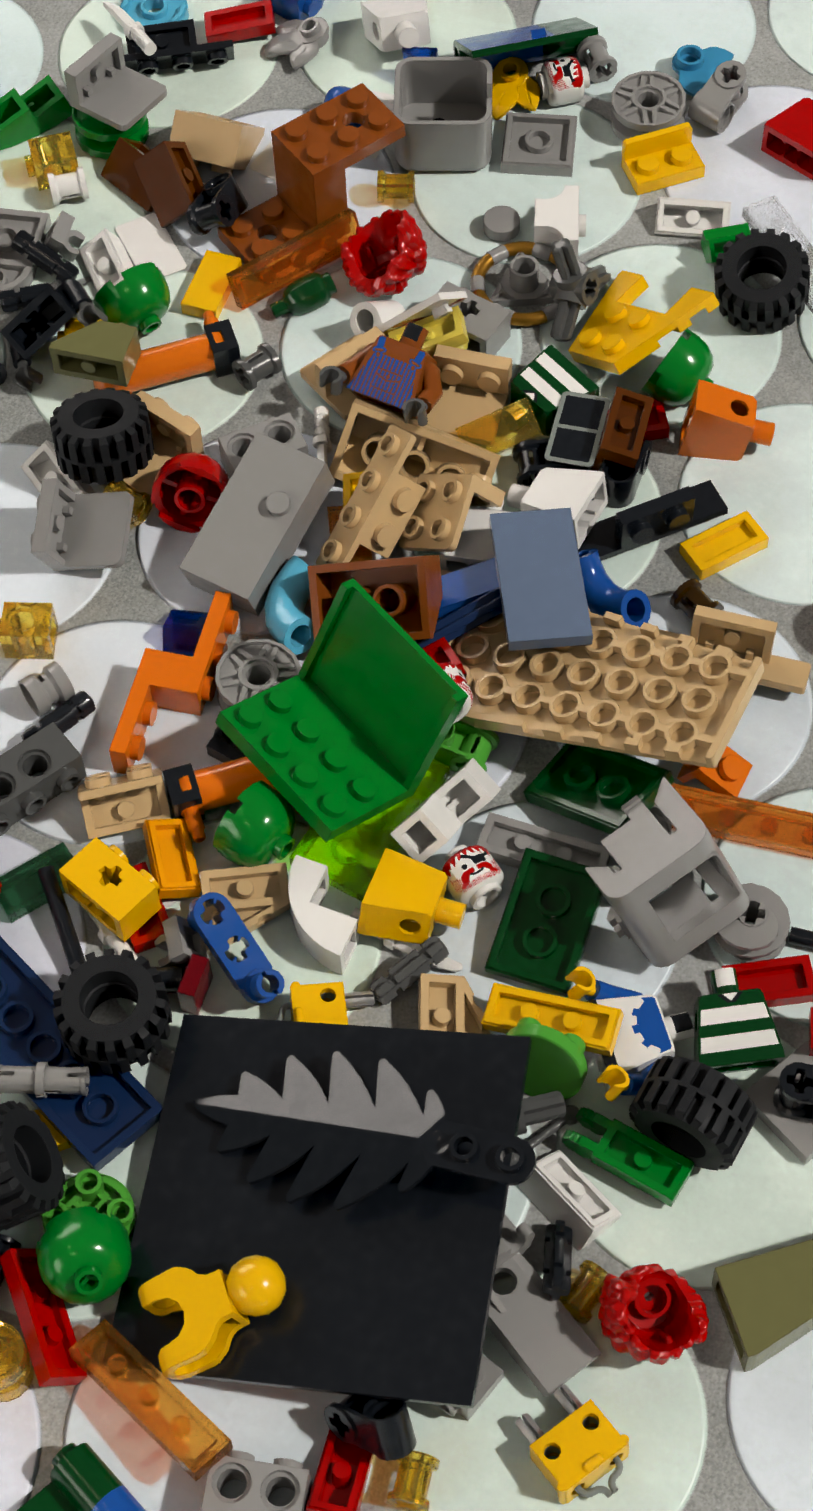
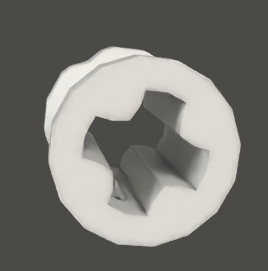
M82 166L77 167L75 172L60 175L47 173L54 205H59L60 200L80 196L83 199L89 198Z

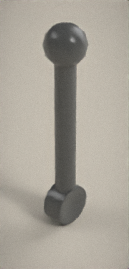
M567 1105L564 1117L554 1121L530 1139L528 1143L534 1149L564 1125L576 1124L578 1120L575 1116L579 1108L574 1105ZM514 1153L512 1166L519 1161L520 1156Z

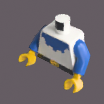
M583 966L575 968L565 976V980L576 984L567 991L568 998L580 1000L582 997H585L588 1000L585 1002L618 1008L624 1014L612 1057L593 1053L600 1073L596 1081L597 1083L603 1082L606 1090L605 1098L608 1101L616 1100L619 1095L636 1096L654 1062L663 1056L674 1057L675 1048L673 1043L694 1037L693 1024L688 1012L685 1011L664 1017L657 997L652 994L643 995L640 992L596 980L594 974Z

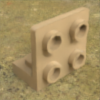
M438 344L434 353V359L437 361V367L440 370L443 395L430 413L427 414V424L465 441L493 446L511 393L512 358Z

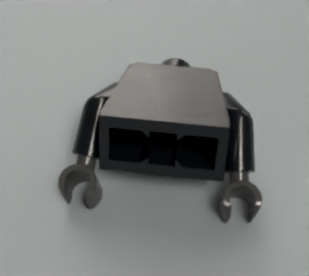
M70 278L63 283L59 279L52 282L0 331L7 339L13 366L16 368L13 382L32 393L33 382L40 385L43 381V374L30 367L32 364L31 356L60 331L71 318L77 315V320L85 327L97 322L99 319L108 321V317L93 304L90 296L79 281Z

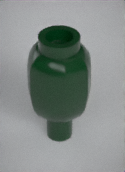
M312 272L289 284L283 291L282 299L269 306L275 318L288 312L294 315H304L326 305L330 301L331 295L337 293V289L328 272L322 275Z

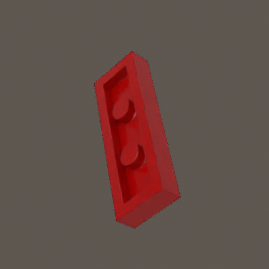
M36 1248L8 1249L0 1256V1262L39 1387L79 1384L88 1375L64 1301L53 1295L43 1282L39 1273Z

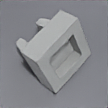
M61 211L50 227L43 243L56 253L59 252L65 260L73 262L79 254V250L73 248L70 244L79 248L85 236L79 231L70 230L75 217Z
M174 915L162 922L165 934L160 935L154 942L155 946L165 951L168 950V956L158 961L159 966L176 967L183 965L187 968L192 954L208 958L205 942L199 933L189 926L186 919Z

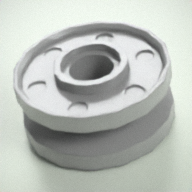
M658 71L637 72L619 81L612 91L611 127L615 135L623 141L637 135L685 123L686 93L681 83L672 76Z
M250 639L235 644L222 655L216 666L215 684L217 700L221 710L298 675L301 666L296 655L284 644L270 639Z

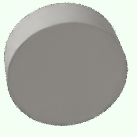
M508 206L492 207L485 213L483 218L484 233L488 238L499 242L515 238L520 230V216L518 212Z

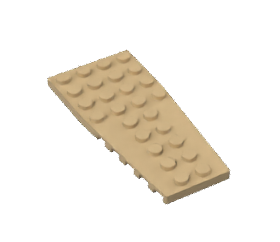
M441 569V576L451 573V571ZM589 610L593 641L590 645L509 651L503 613L448 642L465 670L464 676L473 694L472 707L468 714L460 720L479 729L707 768L717 767L765 671L761 657L756 656L753 661L733 656L731 648L718 645L715 650L697 645L695 638L682 633L678 639L659 632L658 626L643 622L641 627L625 623L622 615L606 611L604 616H601Z

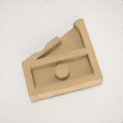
M286 862L254 867L244 866L200 871L202 895L209 892H217L224 895L230 901L250 933L290 909ZM204 902V922L212 920V925H214L213 916L217 913V909L214 905L206 907V902ZM234 937L227 940L229 946L235 943ZM206 945L207 954L213 955Z
M420 973L418 979V1030L491 1034L489 1030L484 1029L481 1025L484 1012L475 1004L473 999L474 993L465 976Z

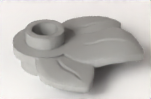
M310 17L305 20L293 19L282 23L276 28L277 36L268 42L265 51L266 57L272 58L289 54L293 69L301 68L318 54L319 48L327 43L329 39V26L326 20L321 17Z

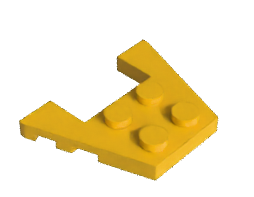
M622 270L568 351L575 362L621 375L660 348L659 339L671 331L683 332L693 325L690 321L691 317L704 308L710 313L720 303L713 292L691 287L665 314L633 306L631 304L649 286L643 275Z

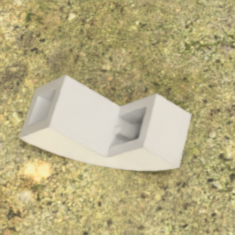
M472 758L423 801L390 834L412 859L423 863L446 844L467 820L488 804L501 788L478 762Z
M295 855L289 873L288 894L296 933L303 946L314 959L331 971L343 975L360 940L359 933H357L358 919L320 906L330 887L328 866Z

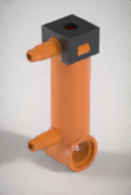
M208 310L204 312V334L141 350L140 357L127 387L93 381L94 389H123L130 391V394H132V392L215 371L217 378L234 374L232 362L236 359H241L239 345L229 319L218 321L213 311Z
M247 757L193 771L191 763L162 771L174 818H185L188 832L196 843H201L206 838L203 822L206 819L204 811L239 802L237 797L250 785L262 780L274 787Z

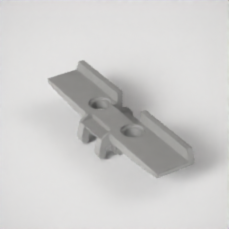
M504 1214L495 1274H510L516 1281V1287L511 1293L505 1295L497 1294L492 1289L487 1327L541 1394L549 1397L557 1388H560L561 1385L565 1384L601 1356V1352L560 1300H551L550 1294L543 1292V1279L522 1255L531 1246L535 1233L525 1222L516 1228Z

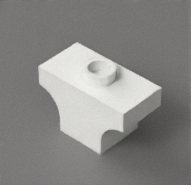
M565 185L562 193L554 198L535 199L534 243L538 242L551 246L553 242L567 238L573 247L578 261L579 237H586V215L579 214V186Z

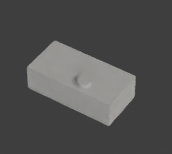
M257 432L179 566L189 583L212 595L215 594V591L231 593L233 605L259 616L265 605L271 582L295 553L335 482L326 462Z

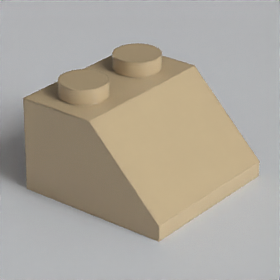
M176 109L169 141L185 142L196 167H199L200 161L212 164L211 171L218 173L231 172L232 174L233 169H246L264 136L265 128L202 112Z

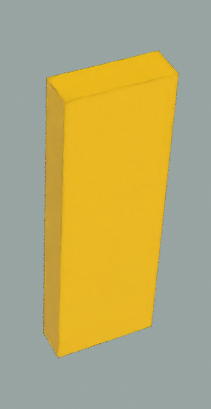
M493 983L481 1025L486 1030L506 1034L509 1030L516 1027L520 1019L530 1017L539 1021L541 1025L556 1029L563 1034L572 1033L579 1036L586 1045L585 1051L612 1057L624 1014L618 1008Z

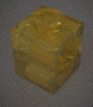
M70 131L28 140L31 155L24 156L28 176H36L39 191L50 189L47 173L60 175L76 171L78 162Z
M4 602L2 618H0V642L5 658L54 659L58 623L53 603Z

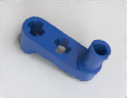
M209 892L195 898L189 904V913L186 920L189 926L199 933L234 988L240 991L242 996L252 1004L270 1002L277 994H281L284 989L283 976L278 971L272 969V965L230 901L224 895L217 892ZM204 902H206V907L214 905L217 909V913L213 916L214 925H212V920L204 922L200 916L205 911ZM231 937H234V942H238L241 939L245 944V948L241 951L243 959L240 962H237V957L229 959L225 954L230 948L227 940ZM263 978H266L270 983L268 992L262 987Z

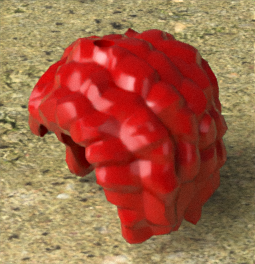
M389 209L383 212L380 218H371V221L364 227H356V235H350L348 241L341 244L342 268L345 271V275L350 279L349 285L356 287L357 292L363 293L367 297L400 294L408 286L407 281L424 272L427 263L426 241L423 240L422 231L416 224L415 218L405 209L401 211L397 209L394 212Z
M659 1264L639 1265L624 1271L620 1277L609 1273L604 1278V1285L598 1298L601 1304L598 1318L601 1321L602 1334L610 1339L613 1349L617 1352L629 1353L636 1361L649 1360L654 1364L663 1365L670 1358L674 1360L679 1359L684 1349L688 1350L693 1344H701L706 1340L709 1323L706 1304L703 1302L700 1294H697L696 1290L688 1285L684 1277L678 1276L674 1269L663 1270Z

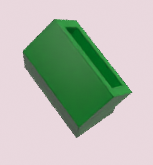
M748 223L703 230L701 247L706 263H715L718 254L724 253L723 246L728 241L736 242V235L742 232L745 236L750 235Z

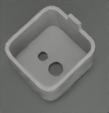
M407 57L396 65L393 114L405 124L406 136L395 142V156L397 163L402 168L410 171H477L485 168L490 163L492 156L493 69L488 60L481 57Z

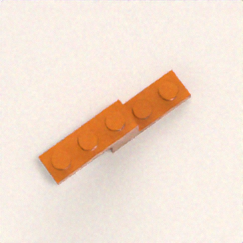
M215 591L193 657L145 648L109 749L114 772L126 774L127 767L134 766L135 760L140 761L142 759L146 744L144 734L147 726L154 725L158 708L201 716L206 701L211 702L216 691V666L222 655L228 650L226 644L228 635H234L238 626L239 613L233 608L231 593Z

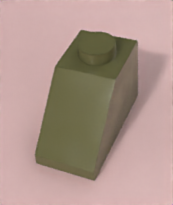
M99 320L51 342L49 352L54 373L127 387L140 357L141 348L137 327L124 323Z

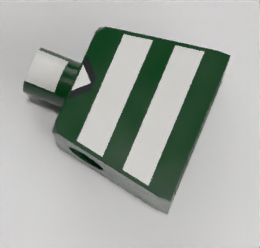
M550 345L512 380V407L504 411L503 417L506 424L513 431H518L530 423L542 435L550 436L563 392L570 391L599 396L600 387L554 346Z
M720 968L709 972L713 994L698 997L694 1004V1061L710 1066L722 1074L770 1068L781 1063L785 1058L784 1049L761 989L739 990L735 968Z

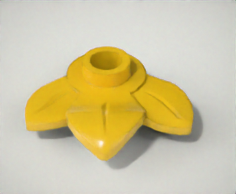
M516 57L501 60L493 71V118L495 120L501 119L516 104L526 110L536 111L540 102V88L538 83L529 77L526 63ZM510 71H516L512 75H506Z

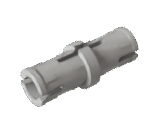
M37 1062L36 1066L0 1064V1094L27 1093L35 1094L36 1098H47L48 1094L88 1095L89 1089L86 1087L90 1083L88 1066L54 1067L49 1066L48 1062Z

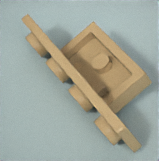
M393 424L388 427L386 433L379 440L377 450L366 470L360 475L358 485L351 498L342 509L332 533L323 544L320 555L316 560V565L350 562L359 545L387 559L389 558L426 490L423 486L399 474L401 467L416 442V436Z
M701 605L696 606L690 636L695 638L697 645L713 650L718 645L732 649L733 656L753 661L756 656L761 657L765 671L758 685L775 688L783 692L805 693L811 664L772 655L777 622ZM659 629L661 634L677 639L680 636L678 633Z

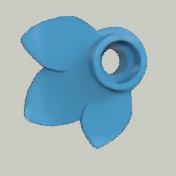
M684 45L673 56L672 68L679 75L678 82L681 83L684 91L694 97L703 88L716 68L721 63L732 60L734 54L719 47H708L702 50L696 45Z

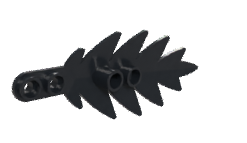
M335 1051L332 1054L328 1100L312 1073L296 1057L290 1055L286 1059L282 1098L266 1082L245 1071L240 1077L238 1095L211 1096L197 1099L193 1102V1107L201 1114L219 1124L227 1126L216 1146L219 1153L238 1151L267 1140L247 1175V1181L250 1185L271 1178L286 1170L309 1153L286 1195V1200L289 1204H293L326 1186L354 1163L353 1169L333 1203L337 1211L343 1210L378 1191L404 1169L405 1171L398 1184V1190L401 1194L415 1187L433 1168L513 1186L528 1180L536 1167L534 1150L524 1139L448 1121L442 1102L432 1089L426 1093L424 1113H422L409 1085L400 1073L384 1058L378 1062L375 1105L361 1077L352 1064L339 1051ZM470 1142L473 1144L471 1152L466 1155H460L456 1152L459 1144ZM509 1153H516L520 1156L519 1161L513 1166H506L502 1163L503 1158Z

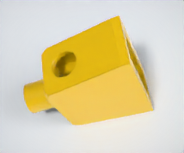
M385 848L361 902L357 933L422 944L431 936L436 923L460 929L467 904L445 898L448 876L445 872Z

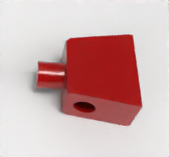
M803 98L764 124L761 150L813 180V100Z

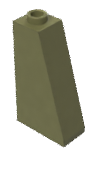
M813 1239L715 1268L711 1284L744 1372L755 1369L813 1330Z

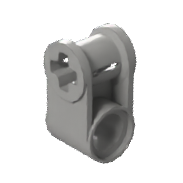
M735 60L721 63L703 88L693 97L689 105L688 117L717 133L724 132L733 116L748 98V87L745 83L747 72L744 65Z

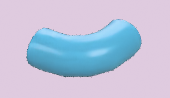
M293 555L271 582L264 610L266 627L276 642L284 644L295 655H299L311 648L314 636L312 619L305 614V606L310 598L307 568L309 565Z

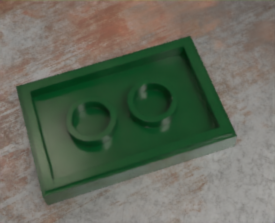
M566 743L523 793L527 802L611 834L630 821L629 817L622 810V805L637 795L650 811L655 805L654 801L662 778L665 777L671 785L675 780L670 770L630 755Z
M525 848L484 967L485 972L568 997L567 991L573 987L574 982L565 980V976L580 966L603 897L585 870L589 866Z

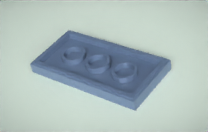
M571 508L490 514L489 524L508 650L516 651L592 644L593 633Z

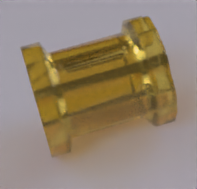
M378 170V203H384L385 199H407L408 203H414L415 170H409L407 174H386L384 170Z
M124 480L116 483L110 482L105 487L103 493L129 492L134 497L131 525H141L152 509L151 495L146 492L138 493L126 486Z
M584 1260L579 1266L581 1272L571 1283L570 1294L568 1296H560L559 1300L576 1321L587 1325L593 1317L591 1312L599 1304L598 1298L604 1285L603 1280L608 1273L596 1263Z
M412 1451L404 1458L396 1460L399 1463L394 1489L388 1492L387 1503L403 1510L428 1511L430 1503L427 1500L431 1477L433 1471L438 1470L440 1461L429 1454Z

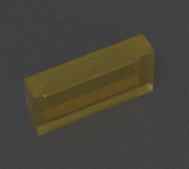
M527 397L455 428L460 439L496 454L515 447L521 441L543 435Z

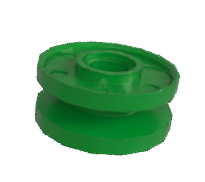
M72 107L76 140L81 149L93 157L108 159L119 137L140 141L143 144L146 143L149 137L147 114L128 130L120 131Z

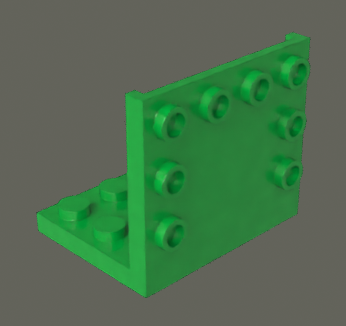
M352 578L341 583L298 675L220 711L215 723L322 839L327 842L414 795L468 695Z

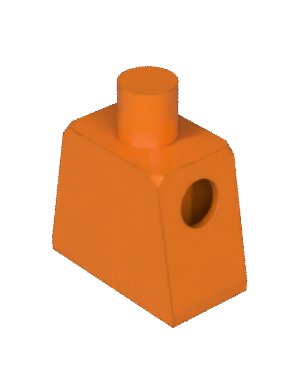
M699 379L681 424L678 455L738 461L742 459L749 442L766 446L771 445L775 423L756 419L757 400L753 396Z

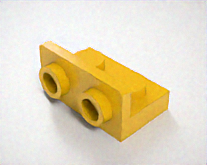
M689 122L623 140L621 167L637 195L704 177L705 165L691 142L692 127Z

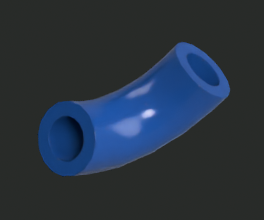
M597 549L579 551L586 599L590 612L604 616L606 611L623 616L625 623L641 627L643 622L648 623L651 606L647 595L637 589L627 590L616 585L607 575Z

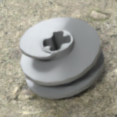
M753 883L741 884L749 897V906L739 918L716 933L714 939L724 951L732 954L740 963L774 959L781 953L787 943L791 923L788 908L780 896L769 888ZM746 921H751L755 924H749Z

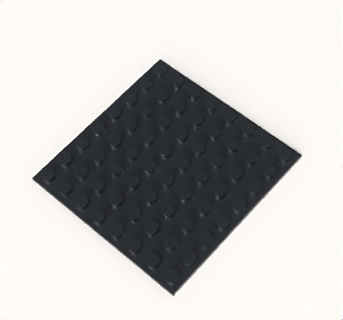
M184 1014L130 1246L132 1254L131 1267L126 1281L121 1285L103 1366L111 1369L162 1374L158 1360L160 1349L179 1336L184 1325V1311L159 1316L142 1308L138 1297V1290L146 1281L173 1267L188 1268L202 1275L220 1269L228 1275L231 1267L243 1257L260 1255L269 1257L277 1262L286 1277L287 1291L281 1305L269 1315L259 1317L248 1316L250 1324L236 1332L232 1338L230 1349L221 1363L192 1376V1378L473 1409L509 1185L433 1168L415 1187L401 1194L398 1190V1184L405 1171L404 1169L378 1191L343 1210L337 1211L333 1203L353 1169L354 1163L326 1186L293 1204H289L286 1200V1195L309 1153L286 1170L271 1178L250 1185L247 1181V1175L267 1140L238 1151L219 1153L216 1146L227 1126L219 1124L201 1114L193 1107V1102L197 1099L211 1096L238 1095L240 1077L245 1071L266 1082L282 1098L286 1059L290 1055L296 1057L312 1073L328 1100L332 1054L335 1051H339L352 1064L361 1077L374 1105L376 1102L378 1062L384 1058L400 1073L409 1085L422 1113H424L426 1093L432 1089L439 1096L448 1121L517 1137L532 1044L531 1037ZM463 1142L459 1144L456 1152L460 1155H466L471 1152L473 1144ZM514 1153L507 1154L503 1158L502 1163L506 1166H512Z

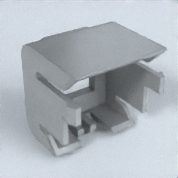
M665 777L661 780L654 803L675 827L676 831L670 835L636 795L621 806L630 821L600 841L622 870L614 874L609 866L585 868L599 891L612 906L606 919L614 927V931L619 938L624 935L629 939L631 938L648 961L655 967L661 968L676 963L739 918L749 906V897L706 825ZM696 869L718 898L711 902L688 873Z

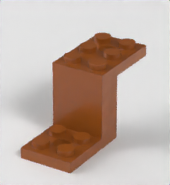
M363 83L271 131L277 195L239 215L231 227H217L220 240L236 257L241 258L242 263L258 281L349 232L345 169L406 136L405 124ZM359 123L361 126L356 128L348 124ZM264 235L276 236L273 240L260 239Z

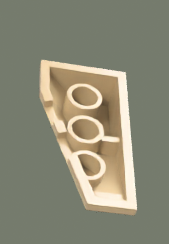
M356 397L329 469L333 478L343 481V474L366 470L377 450L379 440L391 424L416 436V442L399 471V474L415 483L418 481L419 474H443L444 472L453 474L480 473L492 479L501 456L428 424L426 426H419L418 420L411 418L409 423H405L402 413Z

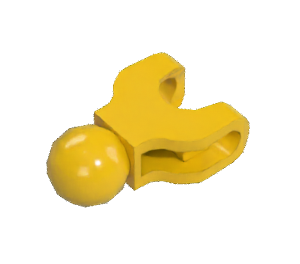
M247 1256L235 1263L228 1275L220 1269L202 1275L188 1268L173 1267L142 1284L138 1290V1297L142 1308L159 1316L184 1311V1325L179 1336L160 1349L158 1360L162 1375L174 1380H183L220 1364L229 1351L232 1338L236 1332L250 1324L248 1316L259 1317L269 1315L281 1305L287 1290L286 1277L278 1263L265 1256Z

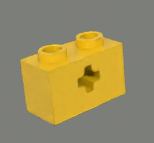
M97 837L58 870L65 893L124 942L162 908L158 894L159 884L155 878L144 869L138 872L129 864L128 858L117 846L112 844L108 847Z

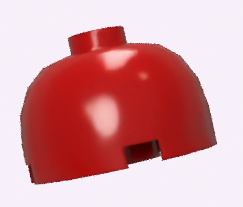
M196 452L178 454L167 460L155 476L151 492L152 505L155 503L156 508L160 511L158 516L164 523L174 529L189 533L200 532L201 529L199 527H203L229 481L228 474L216 460L206 454Z

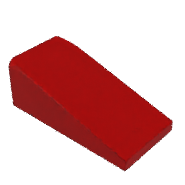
M329 1428L306 1505V1511H360L374 1454L353 1444L344 1443Z

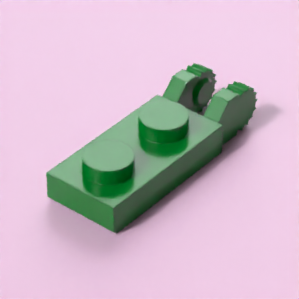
M581 1107L575 1116L578 1123L603 1137L599 1143H596L584 1135L569 1129L562 1136V1143L581 1157L591 1159V1162L672 1207L694 1170L695 1164L693 1161L615 1118L612 1121L589 1108Z

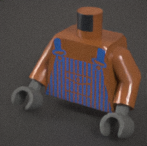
M411 322L407 323L400 341L380 335L375 342L367 345L338 367H324L319 375L320 387L322 388L326 384L331 383L332 395H340L343 390V384L348 383L346 388L355 396L402 413L405 423H409V420L414 418L418 420L419 426L427 425V414L430 413L443 395L437 361L429 353L421 350L429 331Z

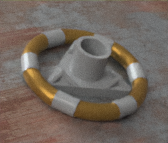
M518 241L492 249L477 262L470 278L471 292L503 307L550 304L540 311L520 313L507 309L511 311L512 326H536L554 320L558 304L551 297L550 280L539 270V262L534 258L537 257L551 262L556 266L550 249L551 246L538 242ZM515 256L489 299L485 288L484 278L486 273L497 263Z

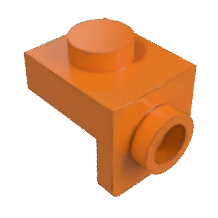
M727 746L716 768L681 763L683 766L677 779L684 784L696 778L726 802H729L738 797L753 765Z

